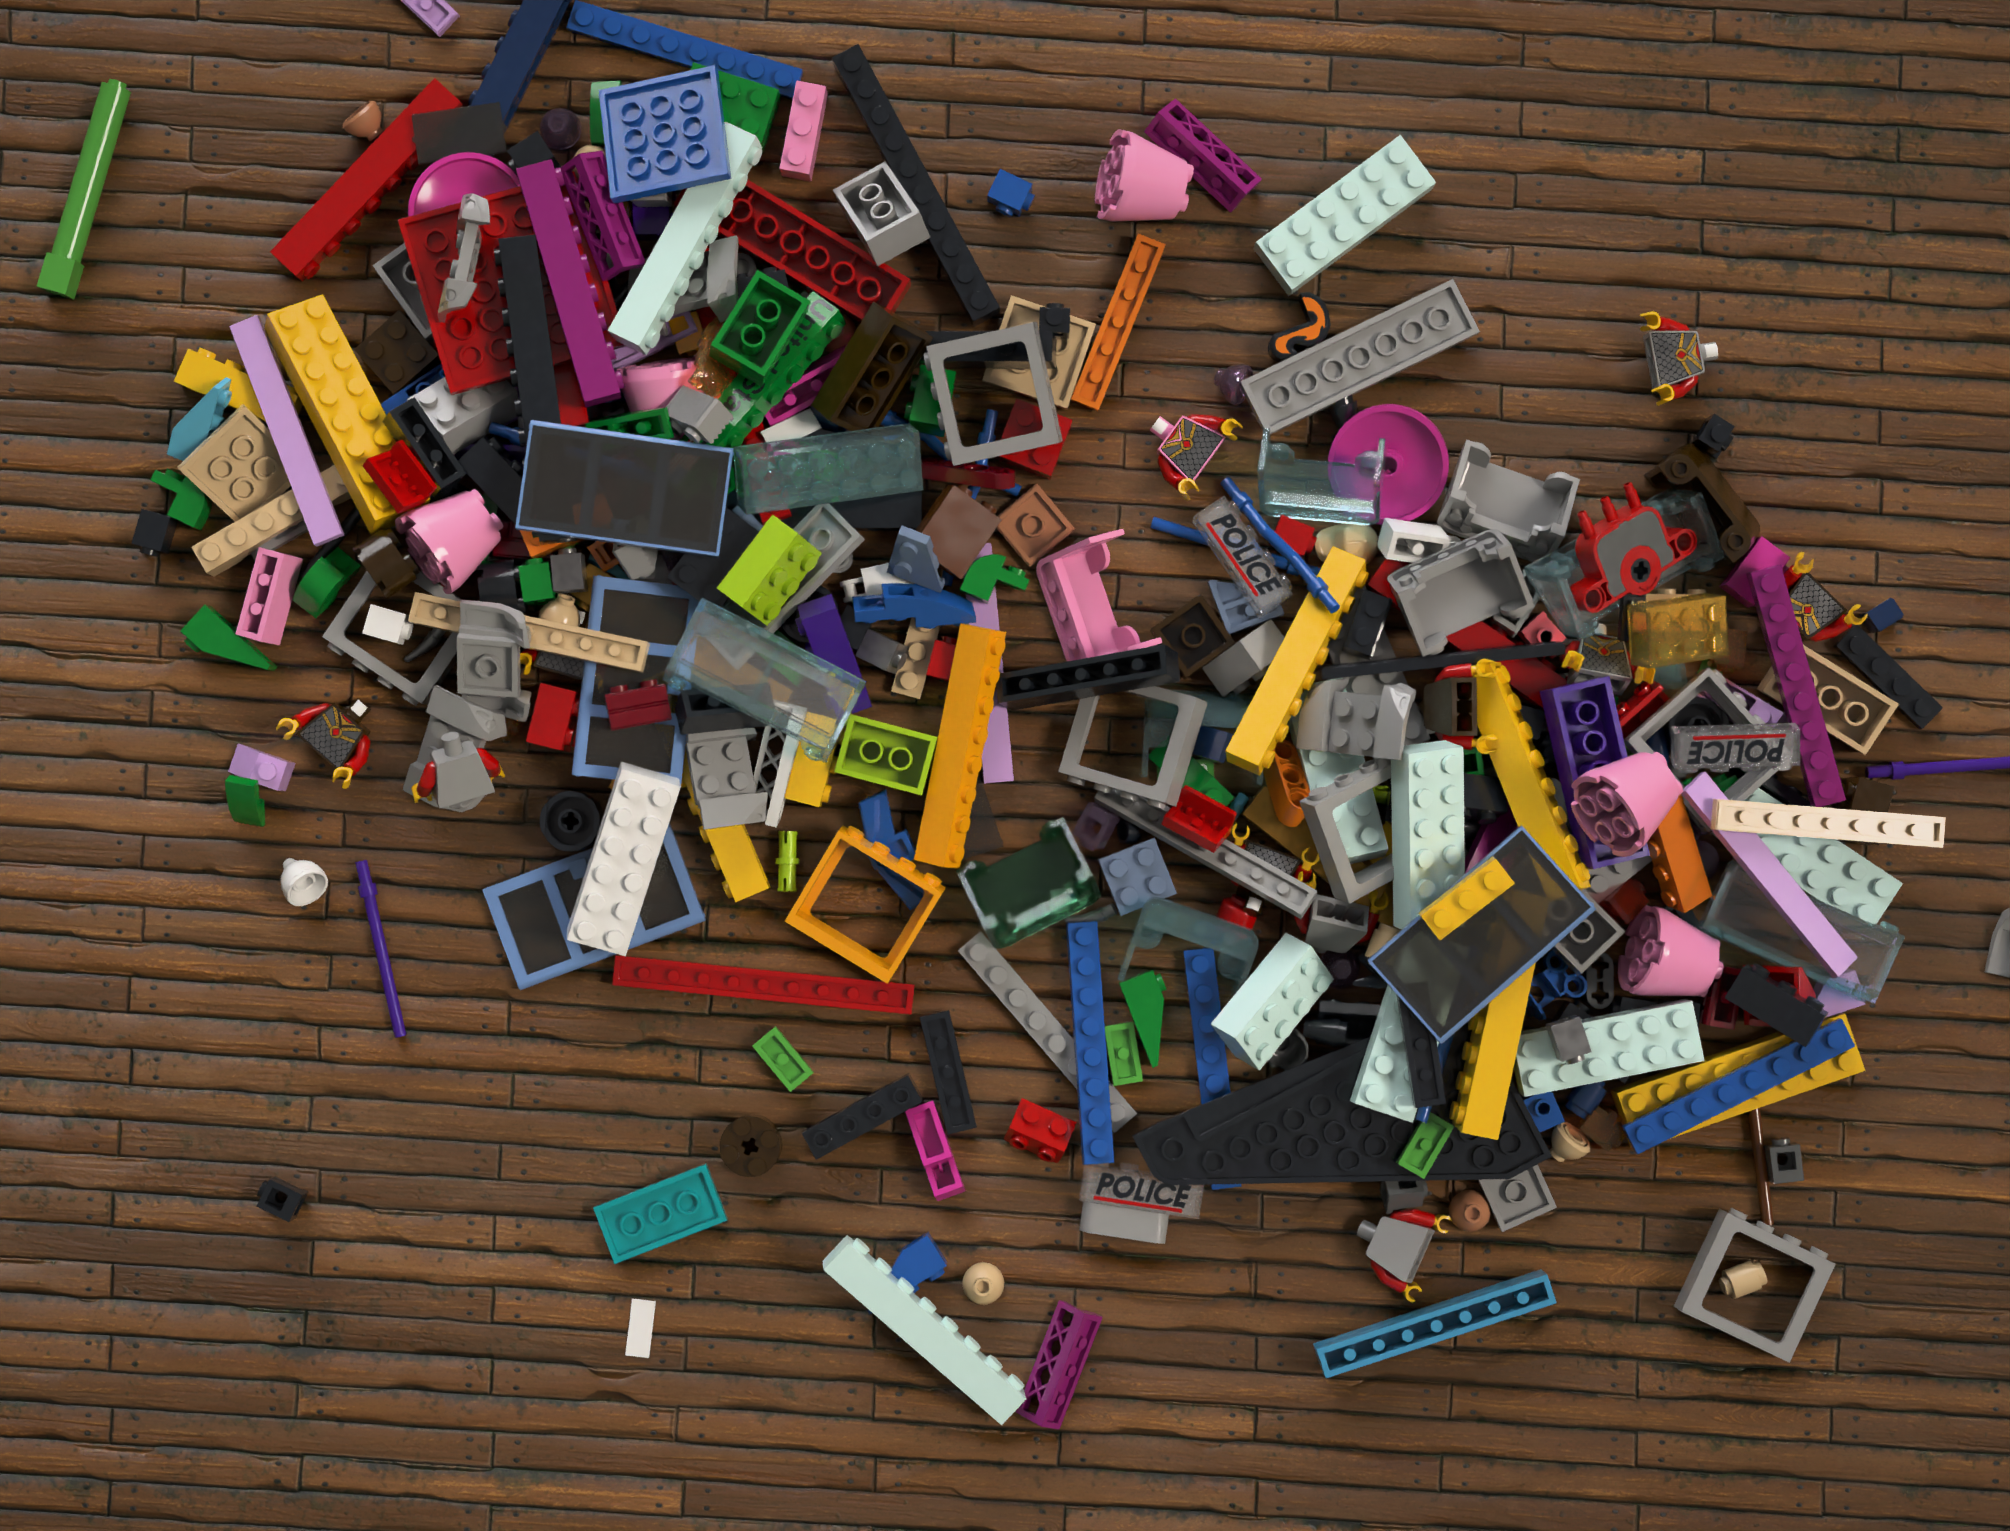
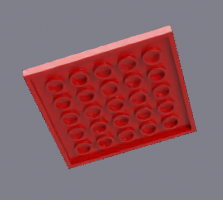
M573 171L572 173L575 178L576 183H578L575 172ZM566 185L560 186L562 196H569L573 209V214L568 215L571 226H578L582 243L577 244L580 255L586 254L591 272L585 273L588 284L594 283L599 301L594 302L597 313L603 312L607 329H609L618 313L608 280L602 281ZM520 186L482 196L488 200L490 224L479 225L482 242L473 282L477 283V287L467 306L449 312L446 315L445 323L439 322L438 309L444 281L450 278L453 259H459L456 242L458 237L457 220L461 202L398 219L451 395L511 379L510 369L516 368L515 358L508 357L506 339L512 338L510 326L504 327L502 309L508 308L506 296L500 297L498 279L504 277L502 266L496 267L494 249L499 248V238L534 235ZM537 245L554 367L572 362ZM608 330L603 331L605 342L611 341L614 349L626 346L616 341Z

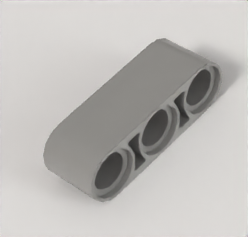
M1083 1200L1079 1230L1098 1235L1165 1244L1170 1213L1103 1201Z

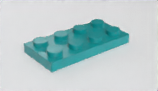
M707 1163L593 1207L614 1264L728 1220Z

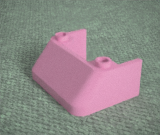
M1123 529L1089 537L1041 559L1037 564V577L1066 661L1153 647L1163 643L1161 637L1141 643L1137 632L1131 626L1126 625L1118 628L1099 572L1106 569L1110 563V552L1106 543L1124 535Z

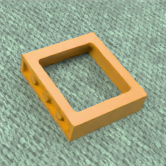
M843 825L830 843L785 922L888 984L946 887L941 885L942 881L931 873L923 874L916 870V865L907 858L900 857L898 859L890 854V849L884 844L877 841L873 844L864 838V833L853 826H848L847 828ZM850 846L855 847L908 879L924 891L921 901L886 957L878 956L811 914L812 906L844 852Z

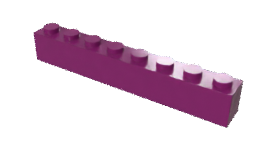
M552 159L516 168L521 191L536 236L537 245L585 408L621 398L620 389L625 388L620 370L614 371L611 360L616 359L612 342H605L603 331L608 330L603 312L597 313L594 302L599 301L595 284H588L585 273L591 271L586 254L580 255L577 244L582 243L578 226H571L568 215L573 214V209L569 196H562L560 186L565 185L561 169L560 167L554 168Z
M1774 565L1746 573L1810 805L1822 807L1845 801V794L1781 565Z

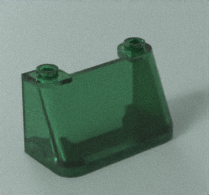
M1063 817L1058 820L1048 821L1042 826V830L1039 833L1040 841L988 867L984 862L971 860L956 871L993 947L997 949L1008 947L1092 905L1100 898L1101 892Z

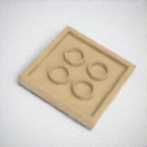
M1011 295L999 330L1036 321L1039 330L1040 307L1045 306ZM1071 315L1069 339L1056 338V369H1047L1055 406L1065 410L1068 409L1096 326L1095 323ZM986 368L982 382L1037 400L1031 369Z
M244 404L232 413L177 466L188 479L235 522L281 496L291 486L269 428Z

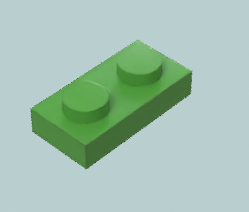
M1134 1022L1105 1025V1037L1113 1086L1142 1082L1143 1077Z
M776 1026L752 1045L790 1092L814 1073Z
M1430 1112L1427 1123L1419 1122L1396 1163L1425 1179L1454 1126Z

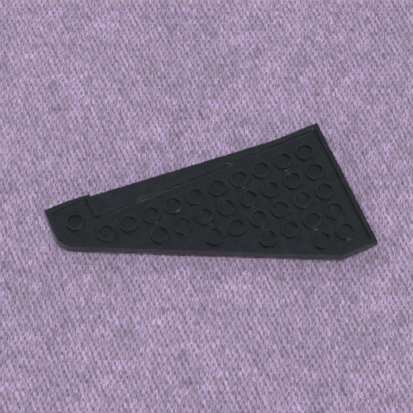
M1468 995L1466 996L1463 1008L1471 1001ZM1469 1021L1455 1032L1442 1073L1446 1104L1433 1105L1431 1108V1113L1450 1124L1453 1122V1119L1449 1118L1450 1107L1453 1101L1457 1102L1459 1090L1456 1089L1457 1075L1459 1071L1463 1072L1466 1061L1462 1059V1051L1465 1042H1470L1472 1030L1468 1029ZM1370 1037L1161 1120L1132 1135L1150 1172L1159 1181L1169 1185L1511 1179L1552 1157L1511 1078L1498 1140L1465 1134L1454 1126L1425 1179L1397 1164L1398 1158L1420 1121L1414 1118L1412 1123L1350 1101Z

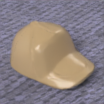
M1350 521L1327 527L1316 535L1315 552L1317 557L1325 562L1333 546L1365 559L1366 564H1369L1378 552V536L1375 530L1365 522Z

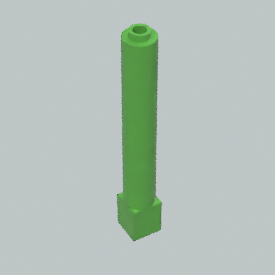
M109 79L108 83L101 82L51 253L46 252L37 287L45 292L75 299L84 269L81 260L131 92L126 89L127 84L121 81Z

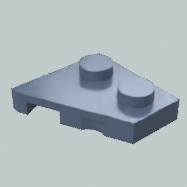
M901 526L887 573L941 593L945 584L944 578H940L937 571L939 561L933 552L934 546L931 537Z
M1218 580L1208 581V586L1222 623L1230 635L1258 626L1270 619L1274 620L1284 616V611L1274 586H1272L1274 590L1270 592L1266 586L1262 587L1266 593L1261 595L1255 585H1253L1259 594L1255 596L1247 583L1217 582Z

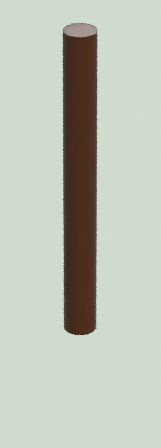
M1760 1108L1749 1111L1748 1116L1761 1222L1767 1225H1774Z

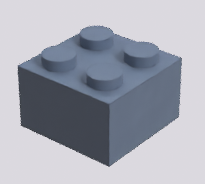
M1155 838L1145 840L1098 859L1120 916L1177 894Z

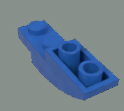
M891 583L882 584L881 595L852 597L855 622L874 623L877 620L888 619L902 621L914 617L916 628L923 627L927 629L941 625L953 624L960 626V623H976L973 602L946 590H942L939 593L917 584Z

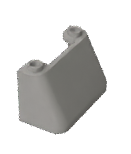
M1466 439L1439 513L1438 526H1441L1448 533L1465 539L1486 530L1497 529L1511 543L1516 557L1534 563L1549 562L1565 537L1580 479L1572 477L1565 472L1550 474L1545 482L1489 463L1491 458L1490 450L1482 443Z
M1497 529L1486 530L1404 566L1387 577L1392 593L1423 657L1442 652L1448 642L1446 636L1500 612L1504 616H1510L1513 619L1520 618L1527 614L1528 610L1535 607L1512 545Z

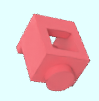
M1544 611L1536 614L1517 633L1526 644L1542 643L1540 635L1543 631L1550 634L1549 642H1563L1566 639L1564 634L1552 623Z

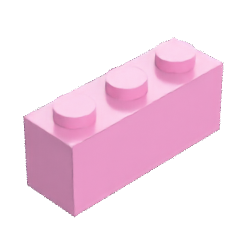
M796 81L780 163V172L783 177L812 181L828 97L826 86Z
M259 547L236 635L260 642L280 645L303 562L302 558Z

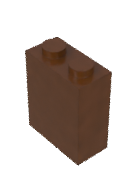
M947 484L915 531L931 537L934 546L933 552L938 558L939 568L953 578L962 579L1002 519L995 515L997 510L985 501L978 503L971 497L973 492L964 485L957 484L955 486Z

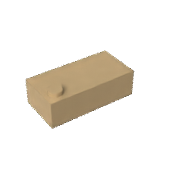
M1803 645L1827 733L1857 752L1866 755L1899 704ZM1771 666L1757 687V690L1783 705Z

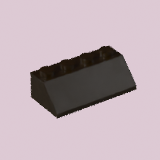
M873 302L811 406L830 422L871 440L926 351V346H929L934 337L895 312Z

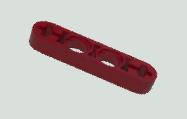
M921 457L912 460V473L917 478L992 489H1010L1015 487V470L974 463L953 466L952 460Z

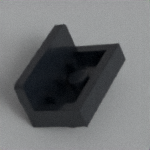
M1329 999L1319 1002L1315 1019L1342 1018V1021L1349 1022L1347 1046L1371 1036L1380 1005H1373L1366 1001L1345 1003L1337 999ZM1315 1041L1316 1044L1327 1045V1044H1324V1043Z

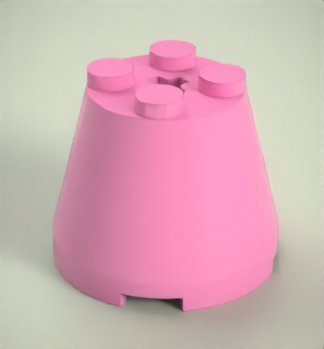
M1121 129L1115 131L1110 139V145H1113L1112 150L1108 152L1106 159L1102 160L1098 173L1095 203L1101 205V211H1098L1097 217L1111 222L1172 220L1179 211L1185 212L1189 201V195L1185 193L1187 183L1191 181L1193 176V165L1187 164L1182 158L1133 132Z
M695 357L659 360L640 364V366L634 364L616 369V371L620 370L625 388H622L621 391L630 412L666 407L683 385L703 394L706 391L708 373L706 357L696 360ZM684 432L681 436L673 433L674 437L669 439L680 440L684 436Z
M476 489L470 492L465 490L409 510L395 520L397 532L400 534L405 533L407 537L405 539L409 547L407 551L415 563L434 585L439 582L444 585L443 590L446 594H451L460 588L501 540L499 530L503 528V524L495 513L489 514L483 506L485 504L483 497Z
M1640 752L1587 771L1578 777L1571 785L1574 789L1575 800L1571 803V808L1577 822L1594 843L1600 840L1612 849L1613 855L1627 857L1636 853L1647 843L1677 801L1678 796L1683 792V787L1675 779L1662 754L1658 752L1653 754Z
M1645 905L1634 915L1625 932L1627 936H1630L1626 944L1625 956L1620 955L1618 959V978L1623 990L1639 996L1705 997L1713 980L1719 979L1722 975L1723 962L1719 961L1720 941L1666 909Z

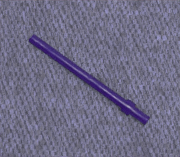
M2010 756L1904 764L1903 761L1889 762L1888 765L1867 766L1865 768L1866 778L1889 777L1891 780L1904 779L1905 776L2008 769L2010 768Z
M367 860L355 862L360 886H358L359 896L364 899L394 1037L406 1036L375 897L378 894L376 883H372Z

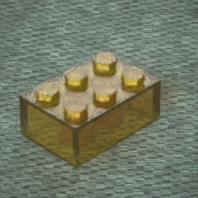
M1702 593L1627 605L1631 665L1656 668L1729 656L1726 596Z

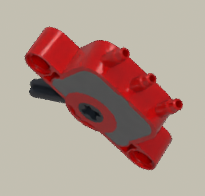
M1627 482L1623 485L1628 505L1616 511L1608 496L1602 497L1600 502L1605 518L1594 525L1585 510L1577 513L1582 533L1576 540L1575 551L1584 578L1568 588L1565 599L1570 609L1597 613L1619 599L1617 639L1619 641L1631 642L1635 639L1638 601H1646V594L1656 587L1661 572L1689 556L1695 550L1697 537L1691 529L1665 527L1658 510L1653 507L1642 506L1633 484Z

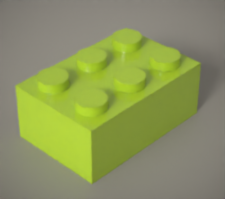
M772 514L717 589L768 626L771 620H774L779 615L781 607L787 599L798 590L799 583L805 575L816 566L818 558L822 553Z
M850 714L834 772L923 796L938 737Z

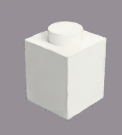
M371 604L362 633L403 645L405 639L409 640L413 624L408 622L409 615Z

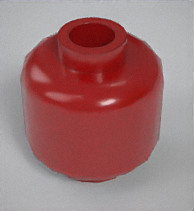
M1232 894L1231 897H1226L1221 901L1214 921L1221 930L1220 934L1234 941L1238 937L1249 936L1257 917L1250 916L1243 911L1246 899L1236 894Z

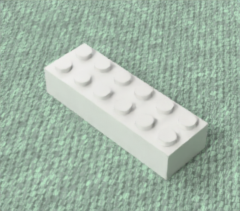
M621 761L567 927V940L626 956L681 788L679 778Z

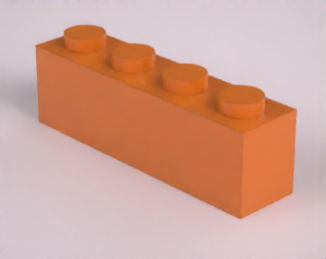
M1680 794L1673 807L1647 841L1654 866L1653 873L1658 879L1662 891V901L1666 906L1686 913L1710 898L1712 893L1683 797Z

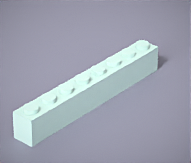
M728 122L724 123L731 179L687 188L608 329L616 341L646 356L650 348H654L657 345L664 323L672 318L678 298L686 293L693 271L701 266L707 246L715 241L721 221L730 214L735 196L738 191L740 192L744 189L750 169L759 162L762 156L763 147L757 136Z
M846 1235L822 1261L823 1270L999 1424L1003 1425L1026 1400L1023 1382L1014 1374L1008 1376L1002 1371V1364L990 1354L986 1357L979 1350L981 1348L980 1345L971 1336L967 1335L966 1338L957 1331L959 1327L948 1316L942 1318L935 1312L937 1308L926 1297L920 1299L913 1293L914 1287L905 1278L897 1279L891 1273L892 1268L882 1258L879 1257L877 1260L868 1253L870 1249L863 1241L858 1238L853 1240Z

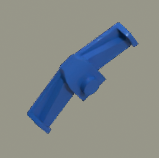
M887 790L879 791L858 802L865 838L873 844L875 841L884 844L890 849L889 853L898 859L904 857L910 861L913 860L916 848L907 829L895 833ZM868 856L874 870L880 873L909 910L916 908L924 895L923 889Z

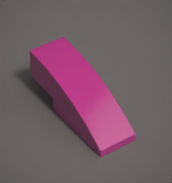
M934 1101L905 1111L936 1200L940 1201L965 1192L962 1178Z

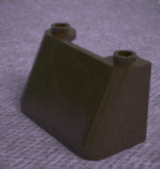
M1692 443L1681 446L1644 474L1652 487L1660 483H1666L1674 490L1678 486L1688 483L1715 518L1721 529L1710 536L1714 541V549L1707 558L1716 569L1734 563L1750 549L1759 537L1760 525L1757 519L1698 445Z

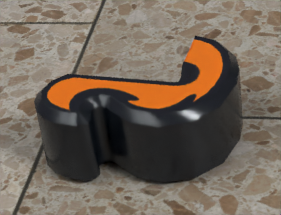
M1310 292L1299 294L1298 300L1307 322L1272 335L1267 349L1269 356L1273 360L1282 362L1297 354L1293 347L1307 350L1326 339L1331 323L1329 311L1320 297Z

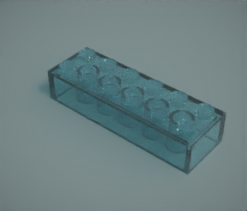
M910 423L733 447L738 506L746 515L923 490L919 431Z

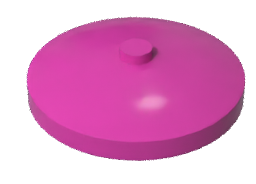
M464 152L446 156L430 165L417 179L409 199L408 217L460 203L465 194L473 193L482 197L520 186L518 177L506 164L485 154Z
M1397 404L1376 405L1353 415L1339 429L1332 442L1328 456L1329 480L1339 501L1357 517L1380 525L1383 524L1384 518L1411 521L1424 514L1440 497L1449 471L1447 446L1438 428L1422 413Z

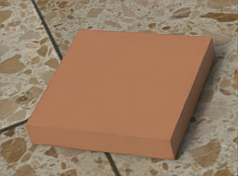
M1037 483L997 516L1002 520L996 529L1029 568L1075 530Z

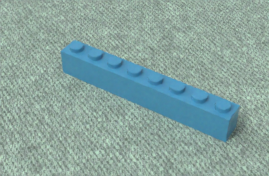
M1540 1269L1313 1343L1322 1373L1325 1378H1329L1538 1310L1557 1302L1548 1275Z

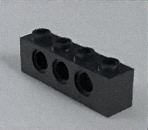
M907 1073L806 1128L802 1135L817 1160L923 1102V1097L910 1073Z

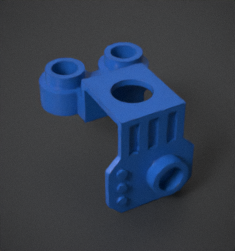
M1553 950L1547 952L1543 958L1545 970L1532 978L1531 986L1539 987L1543 992V998L1537 1003L1529 992L1525 1011L1528 1017L1534 1016L1539 1021L1546 1019L1542 1008L1555 998L1562 995L1568 998H1578L1587 991L1586 979L1582 975H1568L1565 971L1568 965ZM1553 956L1559 960V965L1556 968L1550 964V959ZM1570 981L1576 983L1577 988L1575 992H1571L1568 989Z

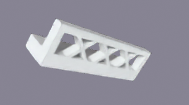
M774 699L776 708L792 712L789 724L781 728L774 718L775 710L769 726H765L753 777L756 793L766 791L771 798L769 809H767L765 825L777 827L781 820L786 800L784 797L808 707ZM773 725L776 731L771 734V729ZM779 735L784 742L783 751L774 756L768 747V742ZM767 754L769 759L764 762L765 755ZM773 763L777 770V776L774 781L767 783L761 774L762 768ZM760 781L763 787L757 790Z

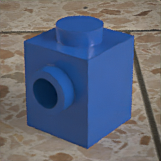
M1000 169L988 192L987 202L997 206L996 211L1005 216L1012 217L1014 214L1020 217L1023 209L1028 211L1034 200L1035 195L1031 193L1032 183Z
M1552 1092L1527 1097L1521 1096L1539 1132L1565 1122Z

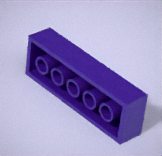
M1598 677L1540 691L1572 835L1579 846L1577 853L1581 863H1584L1588 869H1597L1649 856L1647 843L1631 856L1620 857L1613 855L1611 848L1600 840L1594 843L1586 835L1577 822L1571 808V803L1575 801L1574 789L1571 785L1578 777L1587 771L1628 757L1610 677Z

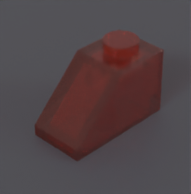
M1630 878L1602 900L1600 905L1616 923L1628 924L1649 902L1644 895L1647 893V890L1638 879L1632 880Z

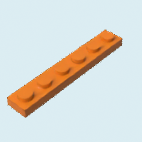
M1138 233L1071 401L1099 411L1166 244Z

